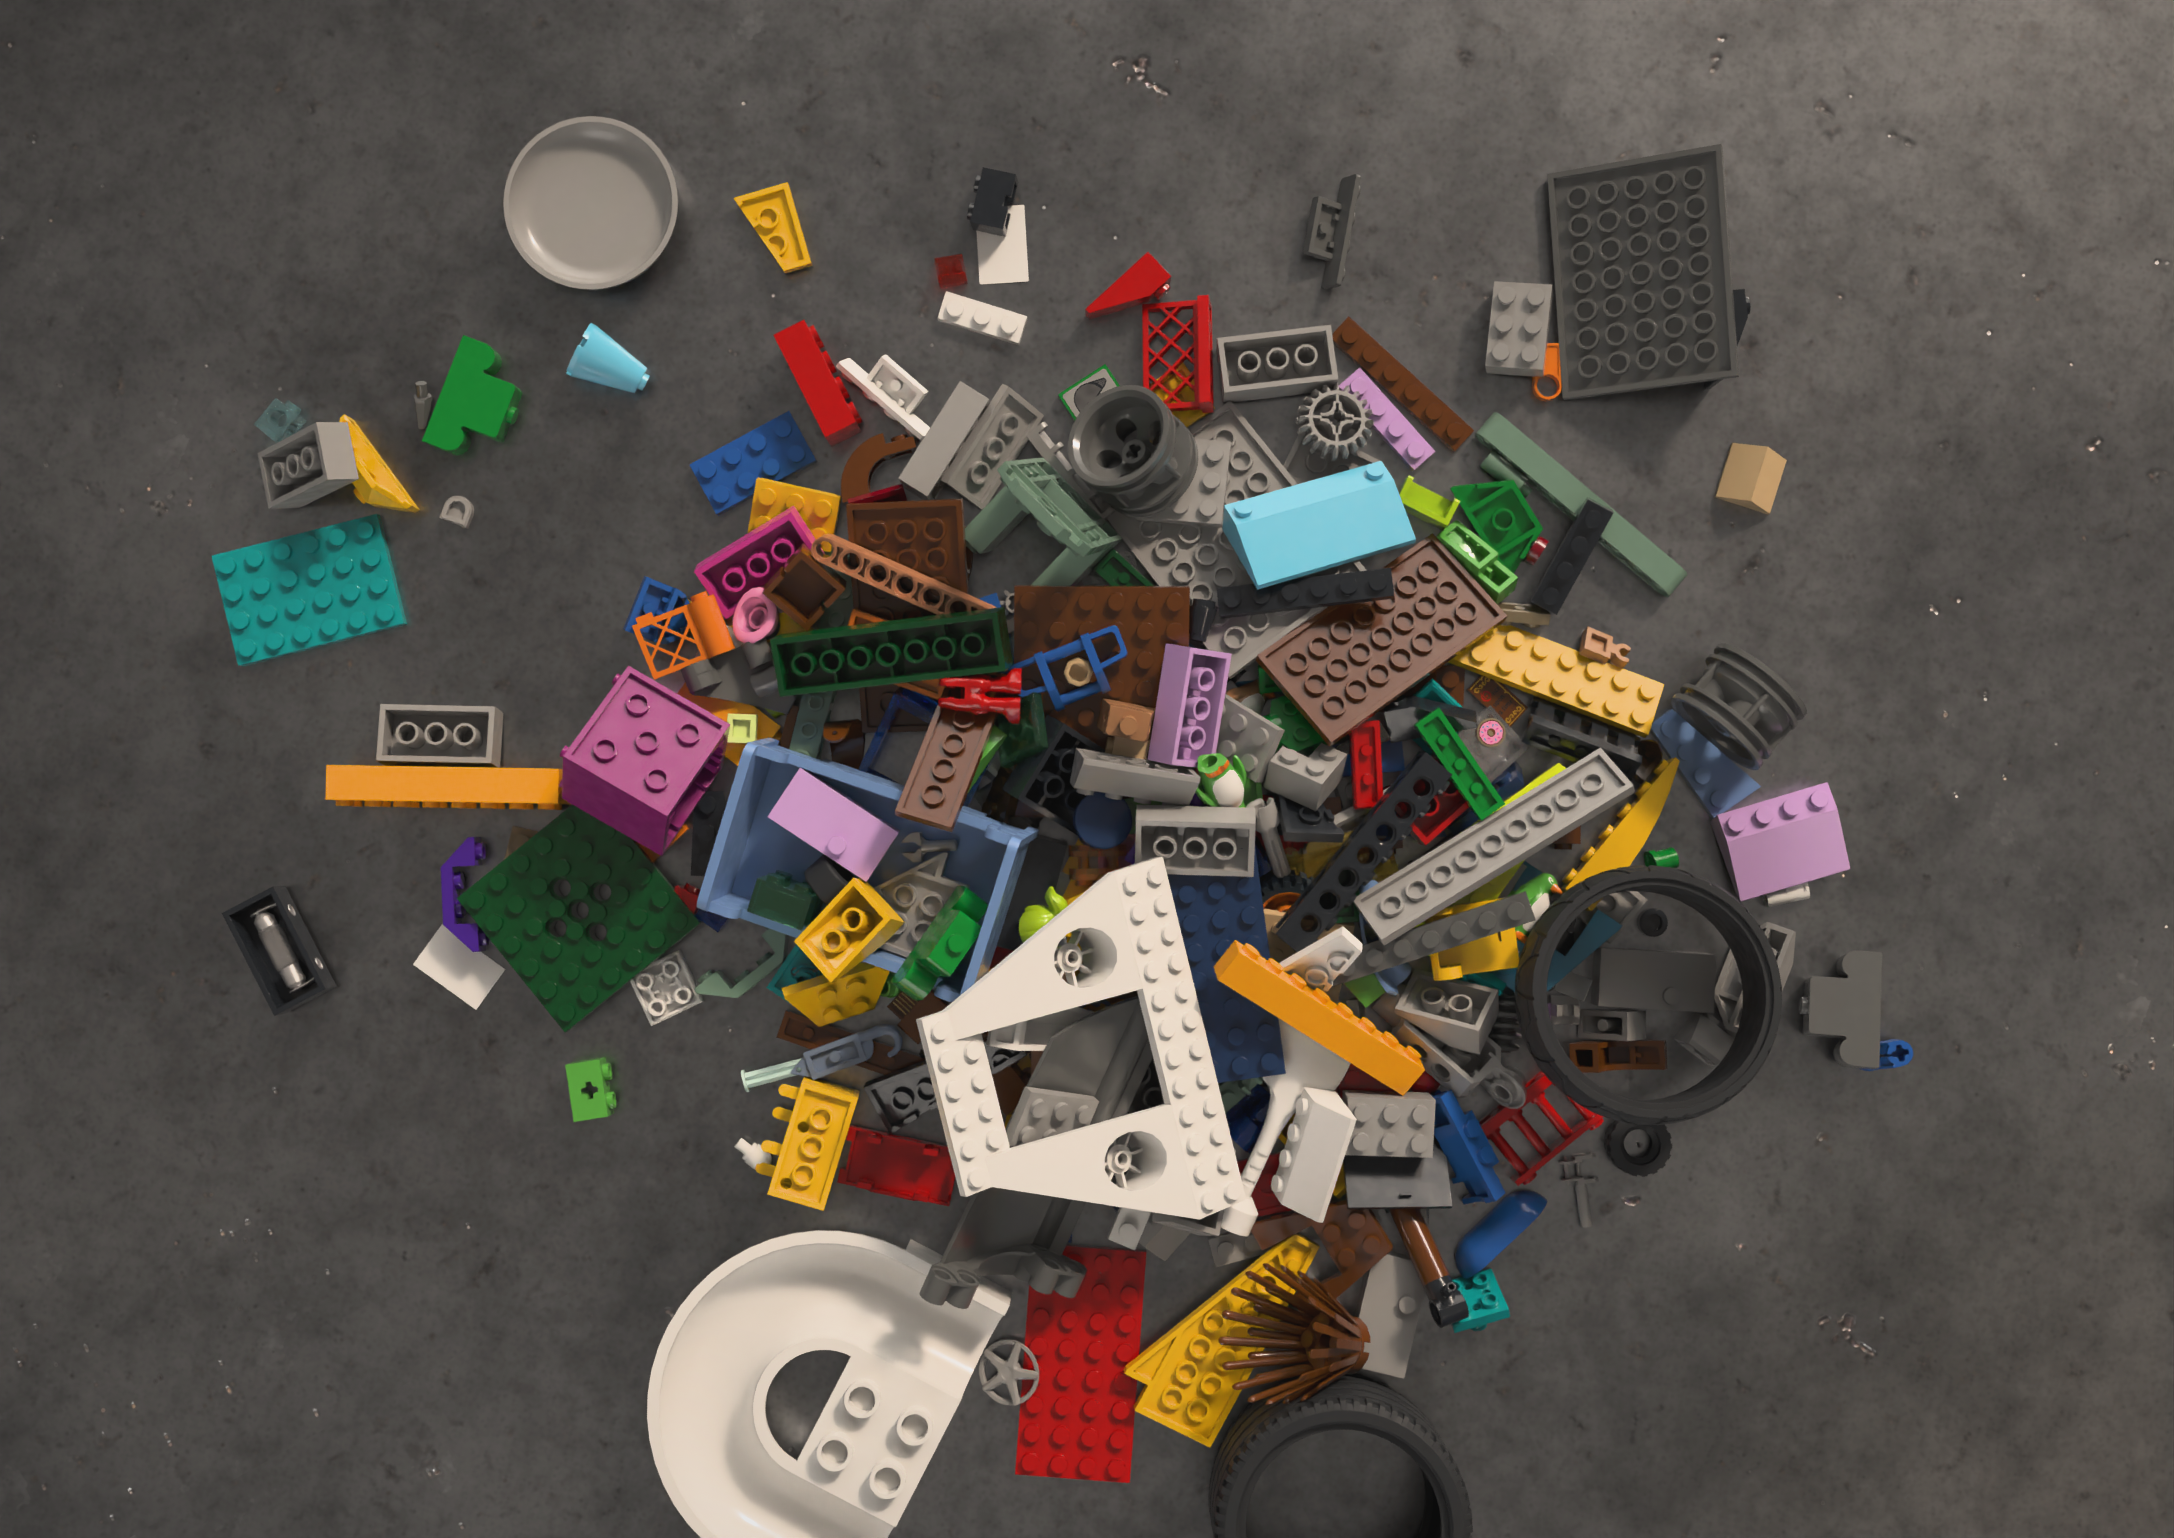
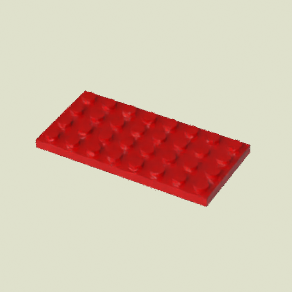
M1067 1244L1062 1255L1078 1261L1087 1269L1076 1297L1068 1298L1060 1295L1055 1290H1053L1052 1294L1040 1293L1029 1285L1025 1346L1030 1349L1037 1360L1039 1382L1033 1395L1020 1404L1015 1475L1130 1483L1135 1418L1133 1406L1136 1402L1137 1380L1124 1374L1123 1369L1139 1355L1146 1250ZM1024 1351L1023 1369L1034 1371L1033 1363ZM1022 1380L1021 1397L1029 1392L1034 1380Z

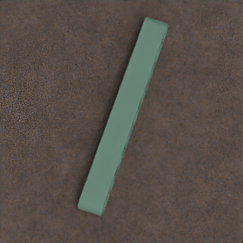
M1493 412L1475 433L1476 438L1490 451L1494 450L1528 479L1527 482L1573 521L1587 497L1612 509L1502 415ZM1612 509L1614 513L1598 542L1657 592L1665 597H1669L1686 578L1687 572Z

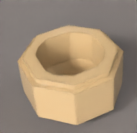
M1080 657L1069 660L1064 670L1068 683L1078 687L1089 683L1093 673L1089 661Z

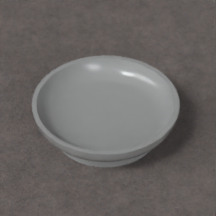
M586 116L556 123L537 134L527 143L509 171L504 190L503 207L510 238L520 255L533 269L561 285L582 290H601L616 287L637 278L659 259L666 249L676 225L678 195L671 167L661 150L651 139L624 122L606 117Z

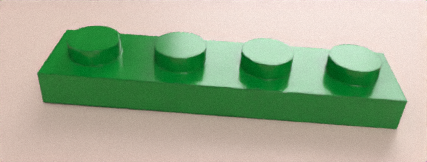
M1436 708L1413 724L1439 763L1452 774L1450 779L1478 820L1482 821L1505 805L1440 708Z

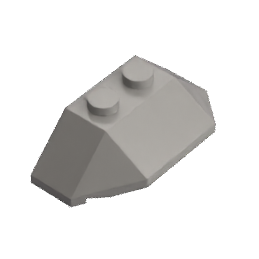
M1766 922L1760 925V929L1764 931L1773 949L1783 991L1793 965L1796 932ZM1730 949L1715 986L1714 999L1723 1019L1725 1029L1737 1033L1742 1015L1743 995L1740 973Z

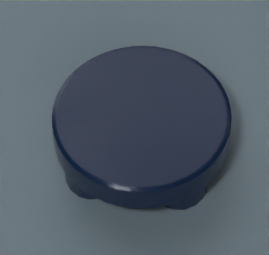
M1096 791L1094 795H1087L1077 803L1073 815V825L1082 844L1094 849L1105 850L1118 846L1127 838L1132 827V814L1123 798L1122 800L1107 798L1105 793Z

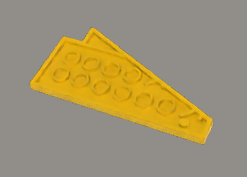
M1298 1233L1278 1242L1128 1363L1123 1369L1124 1374L1145 1384L1133 1406L1134 1410L1210 1448L1242 1389L1234 1390L1232 1385L1248 1380L1254 1369L1225 1370L1222 1364L1229 1361L1249 1360L1248 1354L1250 1352L1264 1350L1262 1347L1221 1345L1219 1338L1226 1336L1270 1339L1250 1336L1248 1334L1250 1327L1269 1328L1224 1319L1222 1312L1228 1310L1280 1321L1279 1319L1254 1311L1255 1303L1233 1295L1231 1289L1237 1287L1287 1307L1288 1303L1266 1292L1264 1286L1249 1279L1245 1273L1252 1271L1294 1295L1296 1291L1268 1272L1263 1267V1263L1271 1265L1282 1274L1286 1273L1281 1269V1265L1288 1268L1296 1276H1298L1297 1271L1305 1274L1320 1248L1319 1244Z

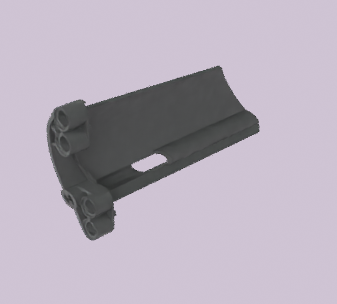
M1135 996L1102 1008L1081 1018L1052 1036L1026 1087L1094 1096L1099 1101L1090 1125L1126 1115L1153 1057L1139 997ZM1013 1114L1005 1128L1006 1132L1013 1117ZM990 1187L973 1194L941 1261L931 1266L920 1290V1296L925 1301L934 1305H943L947 1301L954 1307L967 1309L981 1281L978 1276L1014 1275L1017 1279L1028 1282L1033 1289L1040 1293L1052 1294L1053 1290H1055L1062 1296L1068 1298L1076 1297L1087 1269L1078 1261L1062 1254L1086 1202Z

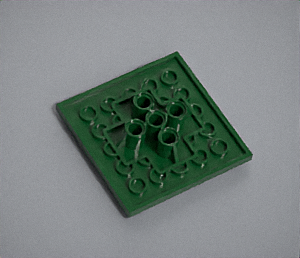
M573 804L457 898L565 1033L702 923L635 840ZM563 880L569 882L571 887L569 894L566 896L562 895L559 891V885ZM603 884L608 885L611 889V895L607 900L602 899L599 895V888ZM581 902L588 906L589 912L585 918L580 917L577 913V906ZM559 920L566 925V932L563 936H559L555 932L554 927ZM599 924L603 925L607 932L603 940H599L595 936L594 931Z

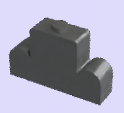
M1856 950L1841 956L1837 961L1836 970L1841 978L1812 976L1805 980L1804 997H1800L1799 1013L1804 1014L1803 1033L1806 1036L1840 1039V1042L1836 1044L1833 1051L1834 1058L1838 1064L1847 1068L1874 1070L1879 1068L1882 952Z

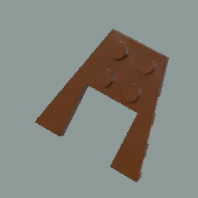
M1347 1200L1330 1203L1323 1223L1316 1222L1300 1213L1279 1214L1271 1216L1270 1219L1255 1221L1251 1229L1259 1246L1264 1250L1313 1226L1340 1271L1320 1281L1335 1299L1393 1248L1391 1241L1371 1209L1347 1210ZM1300 1293L1294 1294L1295 1296L1308 1302V1299L1302 1296Z

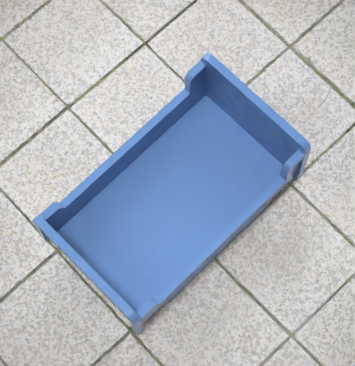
M770 737L748 742L743 749L698 896V909L731 919L741 918L795 938L825 909L827 904L814 893L804 875L806 869L819 859L823 853L767 817L799 768H803L814 773L900 830L894 842L867 880L873 888L945 852H927L924 855V861H910L902 853L916 852L921 848L915 842L901 843L910 833L922 832V836L926 840L955 839L957 841V850L947 851L950 852L943 876L970 885L969 889L989 905L987 911L978 922L982 926L978 938L950 977H938L934 985L936 987L934 995L952 1003L988 973L1029 843L1037 838L1039 829L1029 826L1023 830L988 818L986 813L962 806L953 832H948L896 816L895 809L905 787L904 785L828 759H816L778 746L779 740ZM851 872V874L854 876V878H857V879L862 880L861 878H859L858 876H856L855 874H853V873ZM878 948L865 958L863 962L897 973L907 957Z

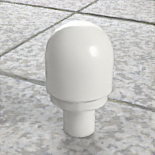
M740 1138L734 1146L744 1154L742 1159L754 1170L757 1164L772 1163L771 1154L764 1152L759 1143L753 1142L750 1145L743 1138Z

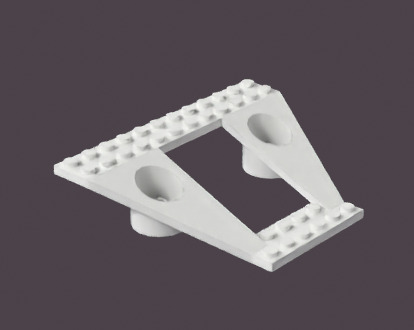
M1155 857L1108 872L945 1009L916 1019L960 1196L968 1197L990 1187L1193 1219H1202L1246 1200L1163 857ZM1068 933H1071L1072 936L1069 942L1067 943L1066 935ZM1076 970H1079L1080 973H1079V974L1077 975V977H1076V976H1075V971H1076ZM1064 972L1066 975L1067 982H1065L1062 979ZM1137 990L1164 1104L1010 1148L981 1033ZM1114 1174L1117 1184L1111 1182V1179Z

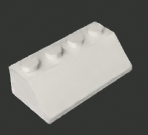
M1303 1088L1301 1098L1296 1102V1113L1293 1123L1288 1127V1138L1285 1148L1279 1156L1280 1164L1277 1173L1271 1181L1272 1191L1282 1205L1320 1223L1324 1221L1357 1120L1336 1091Z

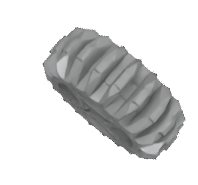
M1338 383L1333 385L1332 390L1326 384L1322 386L1321 392L1314 389L1311 392V397L1306 396L1304 398V406H1300L1298 409V413L1301 416L1297 417L1296 424L1301 427L1297 433L1298 435L1305 436L1302 441L1303 445L1312 444L1311 453H1314L1317 449L1321 451V459H1324L1327 453L1330 454L1332 461L1337 459L1338 454L1343 460L1348 458L1349 453L1355 456L1359 452L1358 447L1364 448L1367 444L1365 439H1369L1372 435V431L1369 428H1372L1374 421L1368 419L1372 415V409H1364L1368 403L1367 399L1358 401L1359 391L1354 392L1353 395L1348 393L1350 390L1349 385L1345 386L1343 391L1339 390ZM1331 404L1328 412L1313 415V412L1318 407ZM1342 406L1348 409L1351 412V414H1347L1342 409ZM1333 414H1334V419L1337 420L1336 423H1338V422L1340 423V424L1338 425L1337 429H1336V426L1332 424L1333 421L1330 422V420H1331ZM1350 429H1356L1353 437L1339 441L1341 432H1349ZM1317 430L1325 432L1328 439L1323 437Z

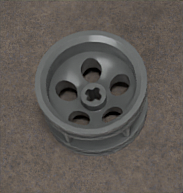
M1123 385L1099 394L1079 413L1070 431L1068 454L1073 469L1113 509L1121 514L1143 517L1167 509L1186 492L1195 476L1198 466V447L1194 436L1172 414L1168 406L1153 391L1145 387ZM1137 430L1136 440L1124 443V438ZM1161 432L1158 444L1154 445L1155 436ZM1115 457L1122 458V463L1118 467L1107 469L1111 459Z
M1720 643L1714 649V654H1710L1706 658L1707 667L1703 670V677L1696 685L1684 684L1680 688L1681 693H1676L1671 698V704L1677 714L1729 759L1748 769L1758 770L1763 765L1762 759H1768L1771 756L1772 751L1790 730L1797 726V720H1802L1805 717L1807 709L1796 692L1769 667L1733 645Z

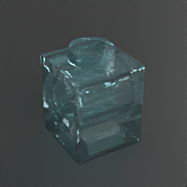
M275 398L254 425L278 443L297 433L307 420L299 415L302 410L290 400L284 403ZM286 414V423L279 427L278 419Z

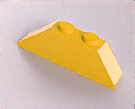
M345 414L341 416L339 422H348L359 479L352 482L356 487L353 490L356 497L363 504L367 502L377 508L411 513L418 512L420 509L356 422Z

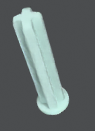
M802 1058L750 1072L741 1070L745 1091L750 1092L752 1087L797 1076L796 1074H791V1071ZM797 1067V1071L801 1072V1068Z

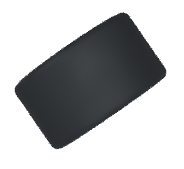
M824 854L804 872L808 885L827 905L854 878L849 870Z

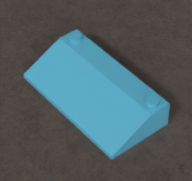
M1382 461L1224 505L1222 530L1257 590L1416 542L1395 481Z

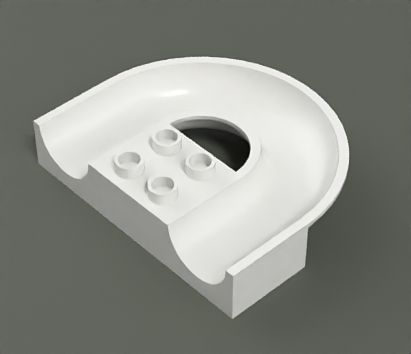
M816 1230L772 1238L751 1246L731 1257L701 1281L678 1308L660 1342L651 1370L647 1399L649 1441L658 1473L674 1506L700 1538H888L892 1529L897 1526L947 1429L983 1350L1003 1315L1005 1316L1010 1306L1012 1291L983 1276H978L981 1281L967 1309L954 1307L947 1301L943 1305H934L925 1301L919 1294L931 1266L940 1262L943 1256L912 1239L909 1241L906 1249H902L884 1240L863 1234ZM833 1350L845 1353L850 1358L796 1460L778 1445L768 1426L766 1398L771 1382L786 1363L806 1352Z

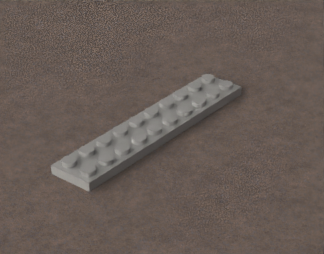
M1599 748L1358 895L1354 900V905L1381 943L1386 945L1635 792L1634 785L1602 748Z

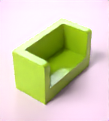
M1408 476L1399 490L1406 513L1443 531L1449 525L1460 500L1455 498L1453 501H1450L1412 482L1414 477Z

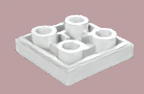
M681 950L654 961L630 981L651 1026L704 1001L702 995L697 994L694 990L697 984Z

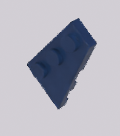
M1515 760L1490 781L1503 801L1524 786L1522 768ZM1468 807L1448 825V829L1456 836L1476 822L1478 818L1471 808Z

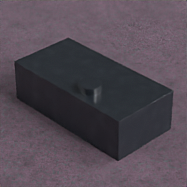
M1038 834L1037 838L1029 843L999 936L998 947L1014 951L1023 944L1019 933V920L1026 907L1032 905L1049 906L1045 900V893L1050 886H1053L1054 890L1056 889L1067 849V842Z

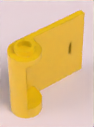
M1500 899L1450 905L1425 920V924ZM1515 927L1431 954L1433 979L1435 981L1461 978L1467 974L1517 968L1520 960Z

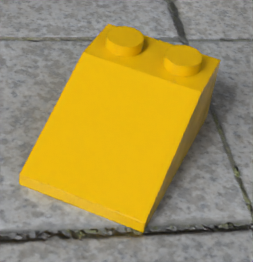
M853 878L794 942L831 983H834L884 945L905 922L868 882Z

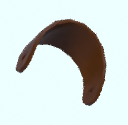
M859 719L824 722L823 737L827 742H830L832 761L861 770L865 748V733H862V721Z

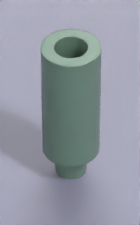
M1494 450L1480 464V467L1497 481L1514 480L1525 498L1532 492L1533 489L1525 483L1528 479Z

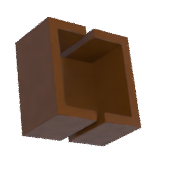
M802 543L786 561L785 566H781L765 584L762 594L804 630L808 631L824 613L825 606L829 608L844 592L847 581L831 567L815 560L811 550Z

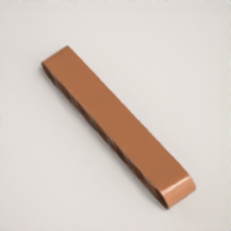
M825 534L812 543L811 553L818 562L934 614L956 613L953 608L955 601L965 603L967 611L996 608L987 602L836 535ZM822 541H827L832 545V555H825L821 551ZM849 553H854L858 556L860 560L858 567L849 565L847 561ZM875 565H881L885 568L887 573L885 579H879L875 576ZM902 577L911 579L913 582L912 591H906L901 587L900 580ZM928 589L938 591L940 594L939 602L934 603L927 598Z

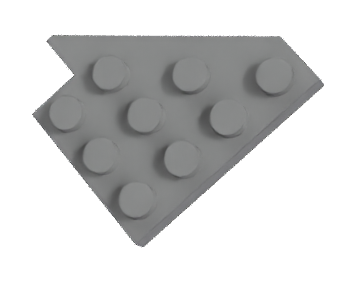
M945 851L874 887L879 895L905 922L880 947L881 949L908 957L956 887L966 886L969 889L970 885L943 876L950 852Z

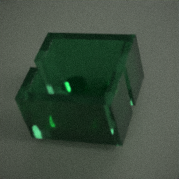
M776 870L775 873H768L766 876L757 878L747 912L802 931L819 915L823 901L814 893L806 880H803L801 883L793 880L792 874Z

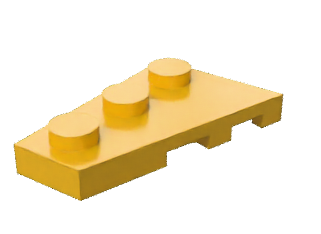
M788 182L734 198L785 274L812 266Z

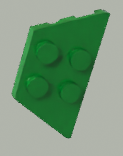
M1514 480L1450 487L1455 498L1460 500L1459 505L1479 537L1499 553L1497 560L1512 573H1515L1521 561L1528 554L1533 542L1540 535L1543 527Z

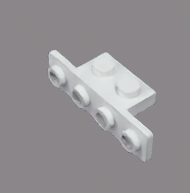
M887 355L881 356L869 374L850 358L838 362L836 367L841 371L844 379L850 383H855L861 388L863 395L867 399L877 402L884 408V413L889 418L899 421L911 437L923 440L930 427L913 412L929 391Z

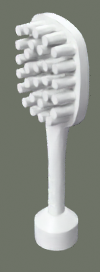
M1279 1019L1286 1074L1262 1077L1270 1090V1100L1264 1125L1241 1174L1246 1200L1225 1208L1221 1228L1240 1236H1249L1256 1221L1258 1212L1251 1194L1281 1131L1296 1112V1102L1301 1098L1303 1088L1334 1091L1344 1078L1351 1064Z

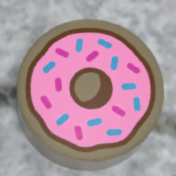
M1495 718L1482 720L1475 730L1477 741L1484 747L1500 745L1506 735L1503 723Z

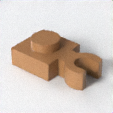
M1587 627L1582 632L1579 655L1604 665L1610 660L1619 668H1624L1629 662L1628 658L1623 657L1631 650L1628 645H1616L1613 643V636Z

